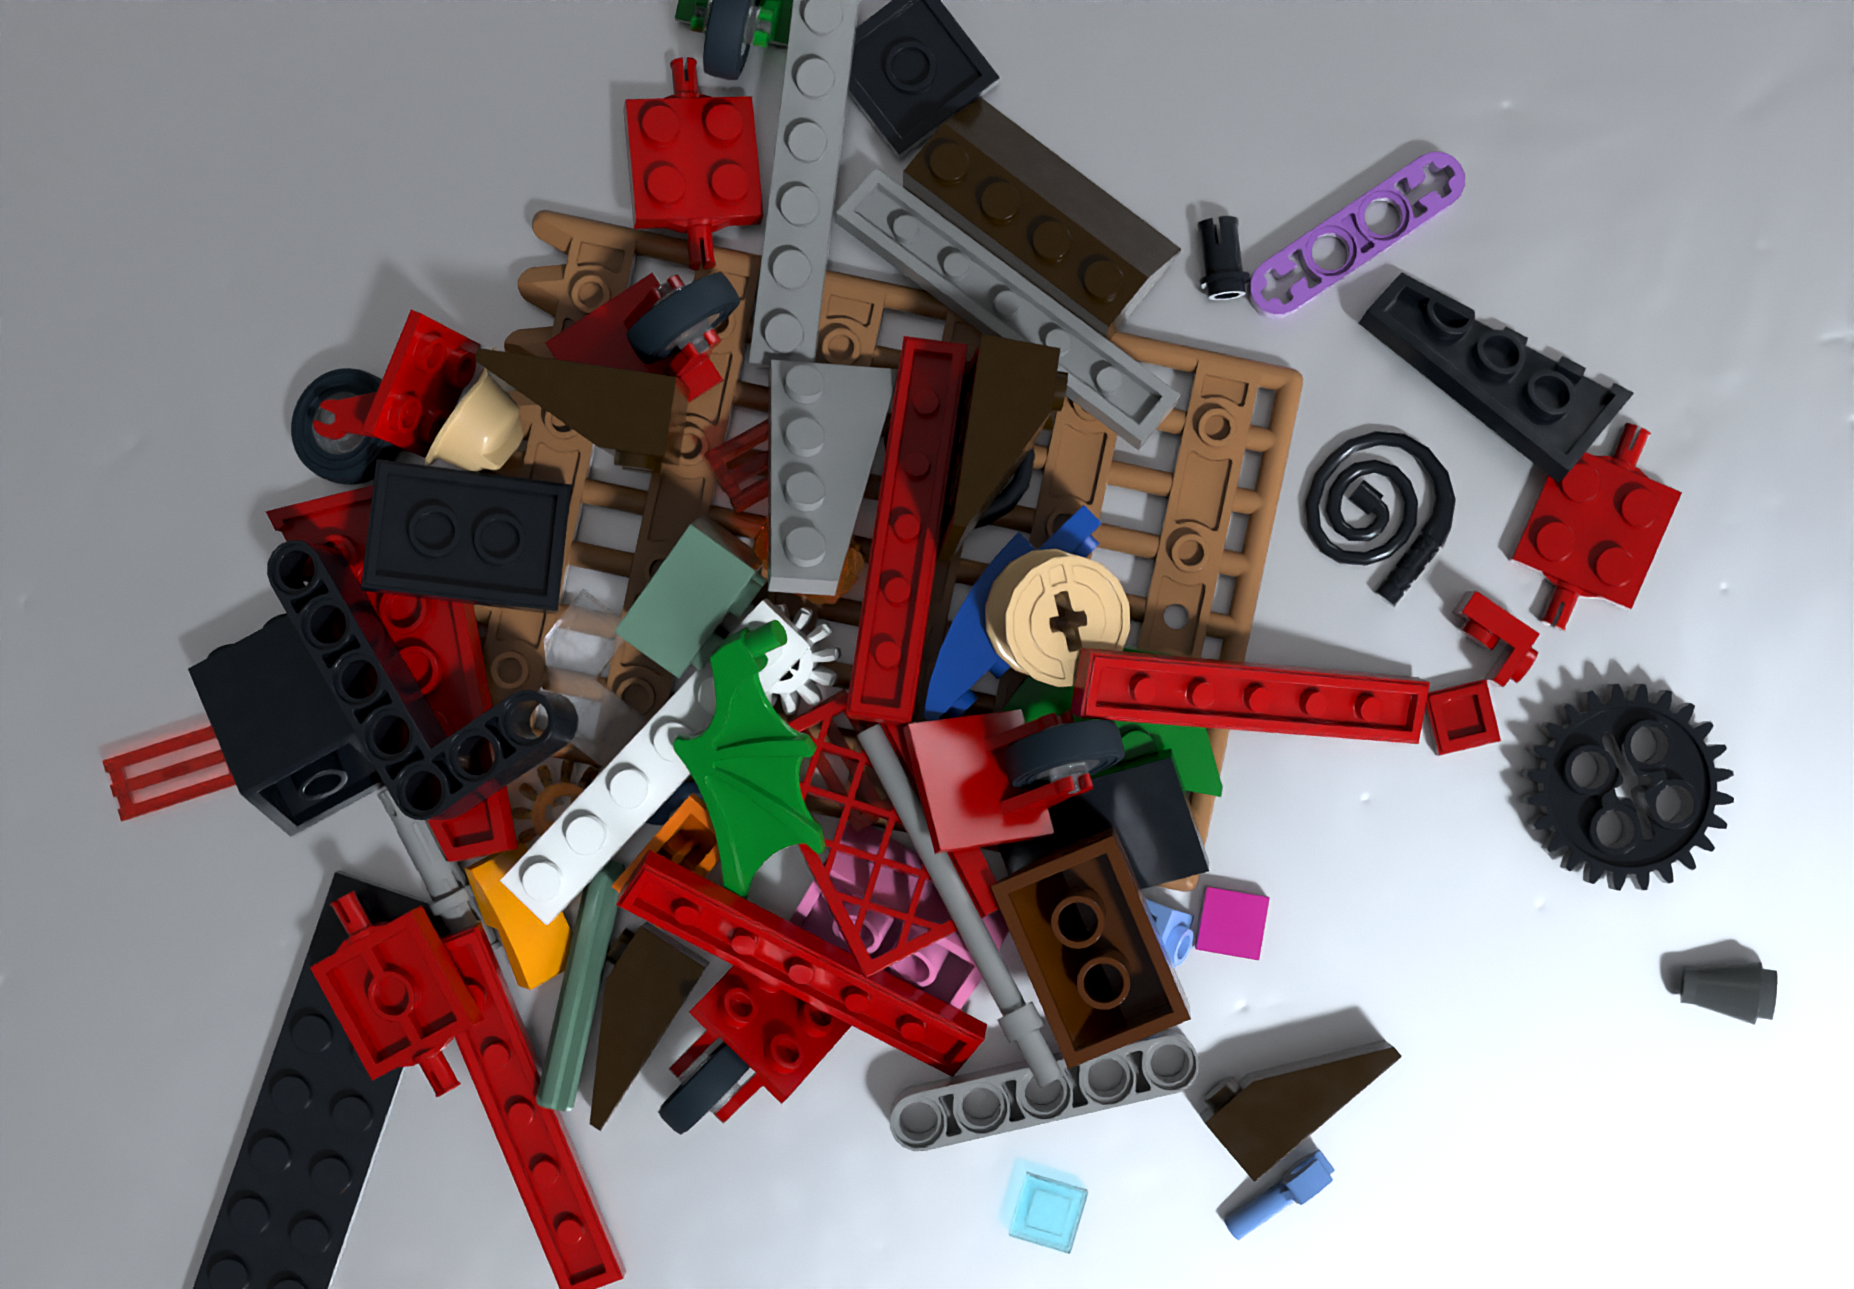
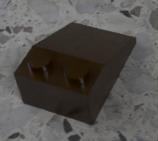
M985 334L981 335L964 379L938 549V560L951 561L1030 453L1041 431H1051L1056 411L1061 412L1068 383V372L1057 371L1061 348Z
M482 348L477 349V363L597 447L615 456L614 465L622 466L623 470L661 475L662 464L679 466L690 389L677 377Z

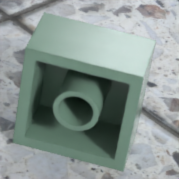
M703 514L686 529L617 626L614 633L678 679L690 665L701 672L710 660L712 652L730 633L720 625L726 615L730 612L737 618H740L766 583L767 579L757 572L767 559Z

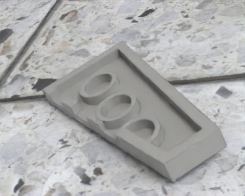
M771 360L768 374V591L835 596L896 385L898 369Z

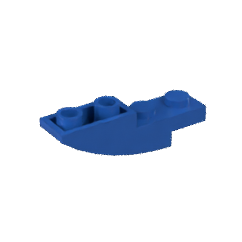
M1083 505L1038 550L1056 548L1086 558L1100 544L1091 534L1102 523ZM1020 532L994 557L971 588L953 619L940 648L929 682L923 714L928 721L938 720L941 716L945 719L960 717L978 699L977 695L970 688L987 671L998 680L1010 668L996 654L986 633L985 604L993 581L1009 562L1032 550H1036Z

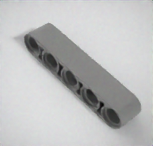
M1172 1029L1163 1030L1070 1069L1067 1068L1062 1053H1054L1053 1056L1063 1076L1058 1079L1061 1082L1059 1097L1048 1105L1032 1103L1025 1094L1028 1082L1034 1077L1026 1060L914 1085L902 1090L894 1099L890 1110V1130L894 1139L902 1147L912 1151H927L1176 1094L1187 1089L1196 1080L1199 1072V1057L1190 1041L1180 1032ZM1165 1045L1178 1046L1185 1053L1183 1068L1171 1077H1162L1151 1069L1153 1054ZM1103 1059L1114 1060L1123 1067L1121 1082L1116 1088L1109 1091L1097 1090L1088 1082V1074L1091 1067ZM986 1088L997 1095L999 1106L991 1117L975 1119L965 1112L962 1103L965 1096L974 1089ZM922 1102L929 1105L937 1115L936 1123L925 1133L910 1132L903 1126L900 1115L908 1105Z

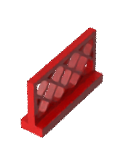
M847 693L787 724L796 731L803 733L822 723L818 738L811 737L817 748L811 757L803 783L799 782L801 795L804 801L806 795L809 794L844 807L833 841L824 838L825 848L830 850L825 866L822 864L818 854L807 844H797V847L866 979L957 932L958 929L952 919L940 925L914 916L925 881L931 883L933 881L923 862L921 869L884 858L894 824H903L893 805L891 811L854 800L864 766L873 767L864 749L862 748L861 753L824 742L831 718L846 711L849 695ZM864 721L867 729L877 724L881 725L921 801L903 731L904 726ZM821 751L858 762L847 797L810 785ZM851 808L888 820L877 855L840 843ZM980 848L947 852L981 918L983 919L1000 910L991 889V884L997 881ZM837 852L874 864L863 899L836 891L829 875ZM881 866L917 878L907 913L870 902ZM843 903L859 907L855 924H853ZM867 910L904 922L896 948L873 960L859 936ZM911 925L929 930L906 942Z

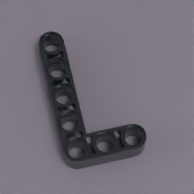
M301 540L284 542L272 552L267 563V576L271 587L395 804L405 816L414 820H452L462 816L564 748L574 738L578 729V714L573 703L559 693L535 690H521L510 695L447 737L364 591H360L361 586L341 553L327 545ZM311 557L314 563V575L312 580L305 586L302 580V568L304 563ZM342 611L346 620V629L343 636L337 641L332 631L333 621L336 615ZM372 665L376 670L378 678L375 690L368 695L363 685L364 675ZM541 704L548 715V724L545 731L537 737L532 731L530 717L533 710ZM404 720L410 732L407 746L401 751L395 742V731L398 724ZM486 740L492 744L495 752L494 762L487 772L480 767L478 761V751ZM435 775L440 781L442 792L439 802L433 807L428 801L426 787L429 780Z

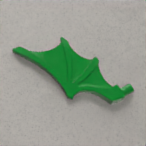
M772 620L751 631L746 627L730 635L712 652L710 661L716 695V707L712 721L706 729L696 734H678L673 743L675 753L692 775L706 803L718 844L724 888L748 900V892L756 872L776 852L789 846L807 844L817 854H821L826 847L822 826L810 815L806 808L799 785V771L802 759L814 755L817 746L808 734L796 731L776 713L764 693L759 678V672L766 667L769 660L765 654L787 643L786 631L778 620Z

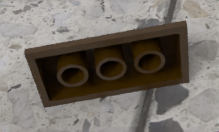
M983 98L978 99L945 121L903 171V187L1109 341L1182 250Z

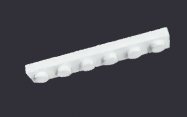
M767 598L763 599L730 634L732 635L746 627L751 631L772 620H778L784 627L787 634V643L765 654L769 660L766 667L759 672L760 682L765 695L814 644ZM710 660L701 672L696 670L500 880L546 926L565 909L691 775L685 764L675 753L673 743L678 734H696L706 729L712 721L716 707V695Z

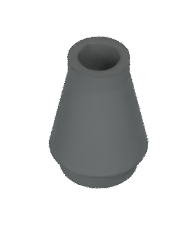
M1761 962L1704 967L1684 966L1680 987V1004L1694 1005L1754 1026L1757 1020L1772 1021L1777 998V970L1763 969Z

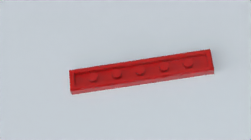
M909 336L903 337L846 708V717L849 719L906 726L913 722L968 344Z
M1081 648L1070 713L1079 718L1419 744L1430 682L1419 677Z
M650 849L620 890L616 902L617 906L951 1077H954L985 1039L986 1023L884 970L865 979L851 953Z
M479 922L441 937L440 939L484 1017V1020L456 1035L455 1040L559 1289H597L623 1279L626 1274L625 1267L560 1111L537 1105L536 1097L542 1075V1067L482 923Z

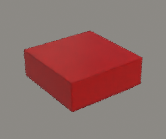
M1486 679L1428 692L1425 713L1435 755L1440 756L1501 741Z

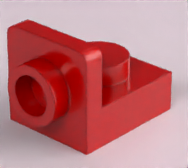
M1478 591L1465 592L1452 611L1454 615L1465 621L1460 631L1489 651H1493L1497 644L1504 648L1484 679L1494 687H1504L1509 679L1518 683L1529 671L1538 656V651L1533 649L1532 645L1540 633Z

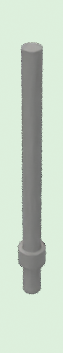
M877 724L858 734L857 737L1003 1016L997 1019L1008 1042L1016 1041L1040 1088L1059 1079L1063 1074L1039 1029L1044 1026V1023L1033 1002L1025 1003L948 853H934L922 803L880 724Z

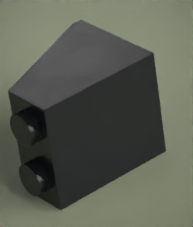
M287 613L271 618L262 629L234 644H226L216 648L207 656V659L188 668L240 795L290 837L385 786Z

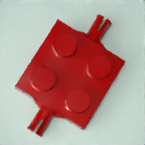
M683 57L670 62L674 95L656 99H625L623 113L634 229L667 228L679 233H686L689 255L688 266L691 270L699 271L701 262L703 270L712 269L716 266L712 232L728 226L761 225L764 213L752 96L711 97L699 94L697 60L687 57L685 67H683Z
M1625 423L1624 430L1612 457L1594 456L1585 452L1560 483L1547 474L1510 559L1513 563L1539 573L1551 586L1555 587L1544 614L1539 620L1545 625L1550 626L1558 608L1562 604L1553 628L1565 631L1579 597L1601 599L1627 611L1632 609L1682 492L1649 479L1636 467L1646 441L1651 435L1648 430L1641 428L1638 431L1629 450L1628 447L1638 426Z
M355 890L330 903L349 938L343 941L333 955L311 966L310 969L371 1080L373 1081L397 1067L414 1066L419 1063L435 1092L436 1098L459 1086L461 1083L457 1080L442 1050L450 1044L456 1035L484 1020V1017L422 905L393 921L377 922L372 925L356 896Z

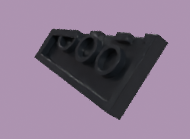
M1402 272L1369 307L1359 322L1362 327L1558 483L1563 480L1634 394L1632 391L1616 383H1613L1608 389L1583 376L1586 368L1564 356L1556 362L1525 346L1528 338L1508 327H1505L1503 330L1490 328L1475 320V311Z

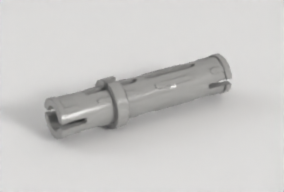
M387 789L378 793L379 800H381L387 814H389L403 845L427 887L426 889L432 899V902L428 905L433 915L437 916L440 914L450 934L481 922L493 951L501 947L502 945L492 927L486 926L483 921L470 883L457 862H448L427 820H414L405 816L397 807Z

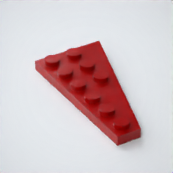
M373 485L265 511L275 531L282 532L286 542L289 540H301L327 545L338 550L347 561L361 586ZM311 557L304 563L302 568V580L308 583L314 575V563ZM364 591L447 737L492 708L474 604ZM342 611L336 615L333 621L332 631L337 641L343 636L346 629V620ZM372 665L364 675L363 685L368 695L375 690L378 678L376 670ZM404 720L398 724L395 731V742L401 751L407 746L410 732ZM488 740L481 745L478 751V761L480 767L485 772L491 768L495 753L492 744ZM435 775L429 780L426 787L428 801L433 807L439 802L442 792L440 781ZM507 786L455 819L427 820L448 862H459L518 849Z

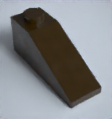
M647 921L639 927L636 933L625 928L606 956V961L614 965V968L605 980L590 1125L599 1131L602 1130L710 964L709 961Z
M1386 1040L1247 1073L1238 1082L1233 1076H1229L1204 1097L1203 1101L1208 1107L1199 1116L1250 1178L1256 1182L1402 1056L1394 1046Z

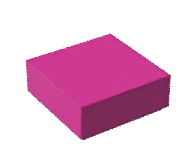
M1205 886L1194 948L1201 951L1259 960L1270 897Z

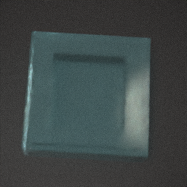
M1026 1171L1008 1231L1009 1236L1070 1254L1087 1200L1088 1190Z

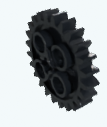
M1607 684L1605 703L1601 702L1593 690H1585L1581 692L1584 710L1580 712L1569 703L1559 705L1558 707L1565 724L1561 727L1554 723L1543 722L1540 727L1550 738V743L1548 746L1529 745L1527 749L1535 757L1542 760L1540 768L1523 770L1521 776L1538 782V791L1529 793L1521 798L1522 803L1541 807L1542 813L1528 823L1529 828L1535 830L1550 829L1552 833L1545 840L1541 848L1549 853L1565 848L1566 852L1560 864L1563 870L1572 871L1582 862H1585L1583 881L1595 884L1604 870H1606L1608 888L1621 891L1627 874L1630 875L1635 889L1648 890L1651 871L1662 883H1673L1672 863L1675 862L1682 868L1693 871L1697 867L1690 850L1695 847L1713 852L1715 849L1712 842L1704 834L1707 827L1727 828L1728 824L1721 817L1714 814L1715 805L1734 803V797L1717 791V782L1729 779L1734 776L1733 770L1715 768L1713 762L1714 759L1727 750L1725 744L1706 745L1703 741L1714 726L1711 721H1702L1694 725L1688 723L1695 708V705L1692 703H1682L1671 711L1672 692L1669 690H1659L1650 703L1648 702L1646 684H1633L1627 700H1625L1619 684ZM1646 727L1655 735L1657 749L1650 760L1642 763L1632 753L1631 740L1636 731ZM1607 733L1611 735L1614 741L1613 747L1619 768L1602 742L1603 735ZM1583 752L1592 754L1599 766L1597 778L1588 787L1578 785L1573 779L1571 772L1573 761ZM1621 772L1625 776L1638 778L1639 785L1631 789L1633 801L1630 798L1618 797L1616 795L1615 788L1623 784ZM1672 786L1681 795L1682 807L1677 817L1671 821H1665L1657 812L1656 800L1663 789ZM1635 805H1637L1640 814L1651 828L1652 836L1648 840L1642 837L1640 820L1636 813ZM1609 811H1614L1623 821V834L1615 844L1605 846L1598 838L1597 824L1602 815Z

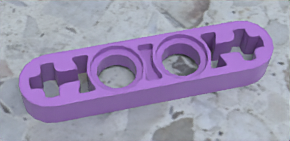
M1429 152L1422 155L1264 261L1251 275L1250 282L1247 285V296L1251 306L1260 315L1268 318L1288 316L1448 209L1461 196L1465 187V173L1461 164L1452 155L1444 152ZM1427 167L1433 174L1443 170L1450 179L1443 186L1446 196L1441 198L1436 191L1429 192L1413 205L1422 212V215L1419 217H1414L1408 199L1394 186L1402 183L1404 192L1407 195L1426 178L1422 170L1423 168ZM1386 201L1397 209L1399 224L1395 232L1388 235H1379L1367 227L1365 210L1370 203ZM1333 236L1344 243L1347 250V259L1341 268L1325 270L1314 262L1312 247L1318 238ZM1297 253L1304 272L1316 281L1318 285L1310 289L1306 278L1303 277L1286 292L1290 300L1289 303L1283 305L1277 297L1267 302L1261 294L1267 286V280L1264 275L1271 272L1277 280L1285 277L1298 266L1288 258Z

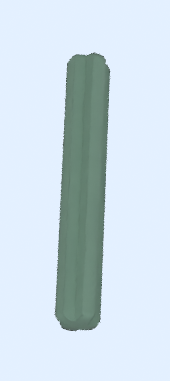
M610 860L583 888L536 1097L537 1105L543 1108L567 1112L571 1111L574 1107L618 908L616 902L619 893L612 887V884L625 871V865L617 861Z

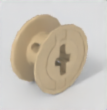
M1056 548L1032 550L1009 562L993 581L985 604L986 633L996 654L1015 671L1030 675L1035 680L1056 687L1074 686L1081 648L1123 651L1130 631L1129 601L1120 581L1101 563ZM1056 605L1065 608V617L1056 619L1058 630L1050 627V617L1059 616Z

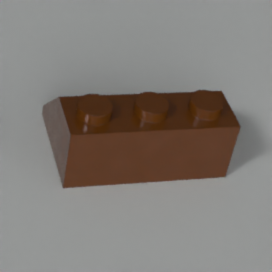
M1114 826L1054 850L991 884V889L1068 1069L1191 1019L1190 1004Z

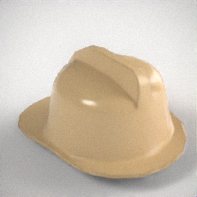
M485 367L482 368L473 387L462 398L439 431L427 453L425 465H432L437 459H440L466 471L500 469L518 449L523 438L522 423L519 419L520 408L515 400L488 374V370Z

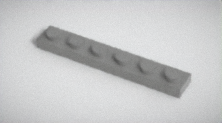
M793 0L749 357L750 366L770 368L771 360L815 363L860 0Z
M877 167L870 172L836 211V224L981 333L1061 348L1057 371L1068 372L1065 396L1138 451L1177 405L1180 393Z

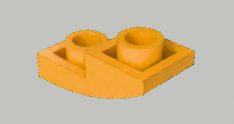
M517 840L518 849L489 855L464 869L485 925L498 930L518 986L531 990L565 971L573 935L563 912L546 926L500 881L528 851L524 842Z

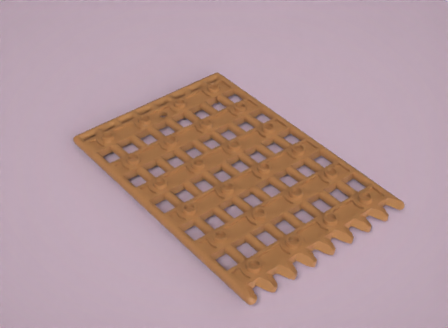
M550 210L537 212L532 219L533 232L542 241L567 254L568 259L567 263L562 265L527 269L518 278V290L524 300L554 316V324L548 327L519 329L512 332L504 342L505 352L555 359L545 342L629 288L637 255L688 266L687 240ZM713 245L716 266L712 269L703 270L701 262L699 271L695 270L693 282L704 276L722 272L728 278L740 298L738 307L714 328L721 342L712 349L709 359L724 381L688 404L679 466L662 464L661 475L651 474L648 491L589 479L596 445L519 391H506L520 408L519 419L522 423L523 439L528 441L527 448L523 451H515L500 469H483L479 473L571 484L572 487L559 604L556 615L474 605L476 621L488 628L486 637H480L492 707L521 690H546L602 702L595 739L574 736L564 748L550 757L606 768L676 693L672 692L676 676L615 634L614 631L692 522L705 514L735 536L768 542V516L713 505L720 467L768 477V451L726 443L734 405L768 413V387L739 381L747 343L751 344L753 314L758 293L761 255ZM832 270L826 271L815 363L899 369L901 350L876 345L884 308L945 320L941 341L968 344L966 374L983 333L926 290ZM1117 331L1110 339V342L1135 361L1194 373L1186 411L1173 408L1156 429L1157 431L1181 435L1173 473L1112 460L1117 434L1065 396L1061 412L1056 411L1049 446L1034 444L1035 460L1033 469L1044 471L1036 509L1016 505L1011 512L989 525L1030 533L1029 542L1038 550L1083 505L1099 519L1106 485L1167 497L1160 535L1102 523L1091 534L1100 543L1096 548L1154 560L1147 597L1125 593L1129 601L1130 620L1141 622L1136 648L1182 657L1201 658L1205 636L1223 639L1219 660L1245 662L1303 387L1302 374L1293 368ZM702 336L698 339V342L700 343L705 338ZM1258 387L1276 391L1268 428L1250 424ZM887 412L881 437H885L892 415L890 412ZM1245 449L1262 453L1255 490L1237 487ZM870 473L863 498L879 500L882 476ZM583 503L641 515L642 521L635 553L575 541ZM1232 511L1249 515L1242 552L1224 549ZM852 535L845 559L869 564L872 539ZM767 543L765 552L767 560L764 562L761 575L767 581L751 602L754 608L766 598L774 605L786 604L789 610L790 621L793 622L797 612L801 608L807 607L812 610V619L807 628L810 632L816 628L818 618L859 627L863 604L861 601L832 595L768 591ZM963 544L951 561L938 559L936 561L913 715L914 723L926 721L923 714L929 682L940 648L953 622L947 620L954 585L955 583L973 586L989 565L988 563L960 558ZM1092 552L1086 557L1087 559L1091 560ZM575 566L629 578L622 614L617 615L562 603L569 567ZM1218 574L1236 577L1229 614L1211 611ZM1179 604L1186 609L1188 620L1182 628L1173 629L1165 623L1164 612L1168 606ZM1056 605L1059 616L1050 617V627L1058 630L1056 619L1065 617V608ZM556 628L616 640L608 678L548 665ZM800 659L792 667L800 664ZM837 661L822 662L821 666L834 671L838 675V680L832 687L849 690L853 665ZM1010 667L1000 677L996 695L973 691L978 699L963 715L972 716L1001 712L1011 695L1028 675L1015 671ZM790 671L786 673V675L793 676V674ZM779 694L773 706L776 713L786 723L797 719L798 712L791 715L785 713ZM540 704L533 710L530 717L532 731L537 737L545 731V729L535 727ZM860 720L858 731L829 725L824 742L861 753L863 747L857 735L865 731L867 727L863 720ZM822 723L803 733L817 739ZM1206 728L1220 776L1230 730ZM851 761L845 793L827 791L847 797L858 762ZM865 765L854 800L891 811L893 804L874 768ZM690 775L684 782H695V780ZM1191 792L1189 802L1205 847L1216 796ZM809 794L806 795L804 801L809 812L839 819L844 807ZM852 808L847 819L850 820L852 815L869 825L882 828L886 827L888 821ZM894 824L893 830L907 833L903 825ZM998 845L979 847L980 849L1000 853ZM1199 874L1156 886L1189 892L1196 887Z

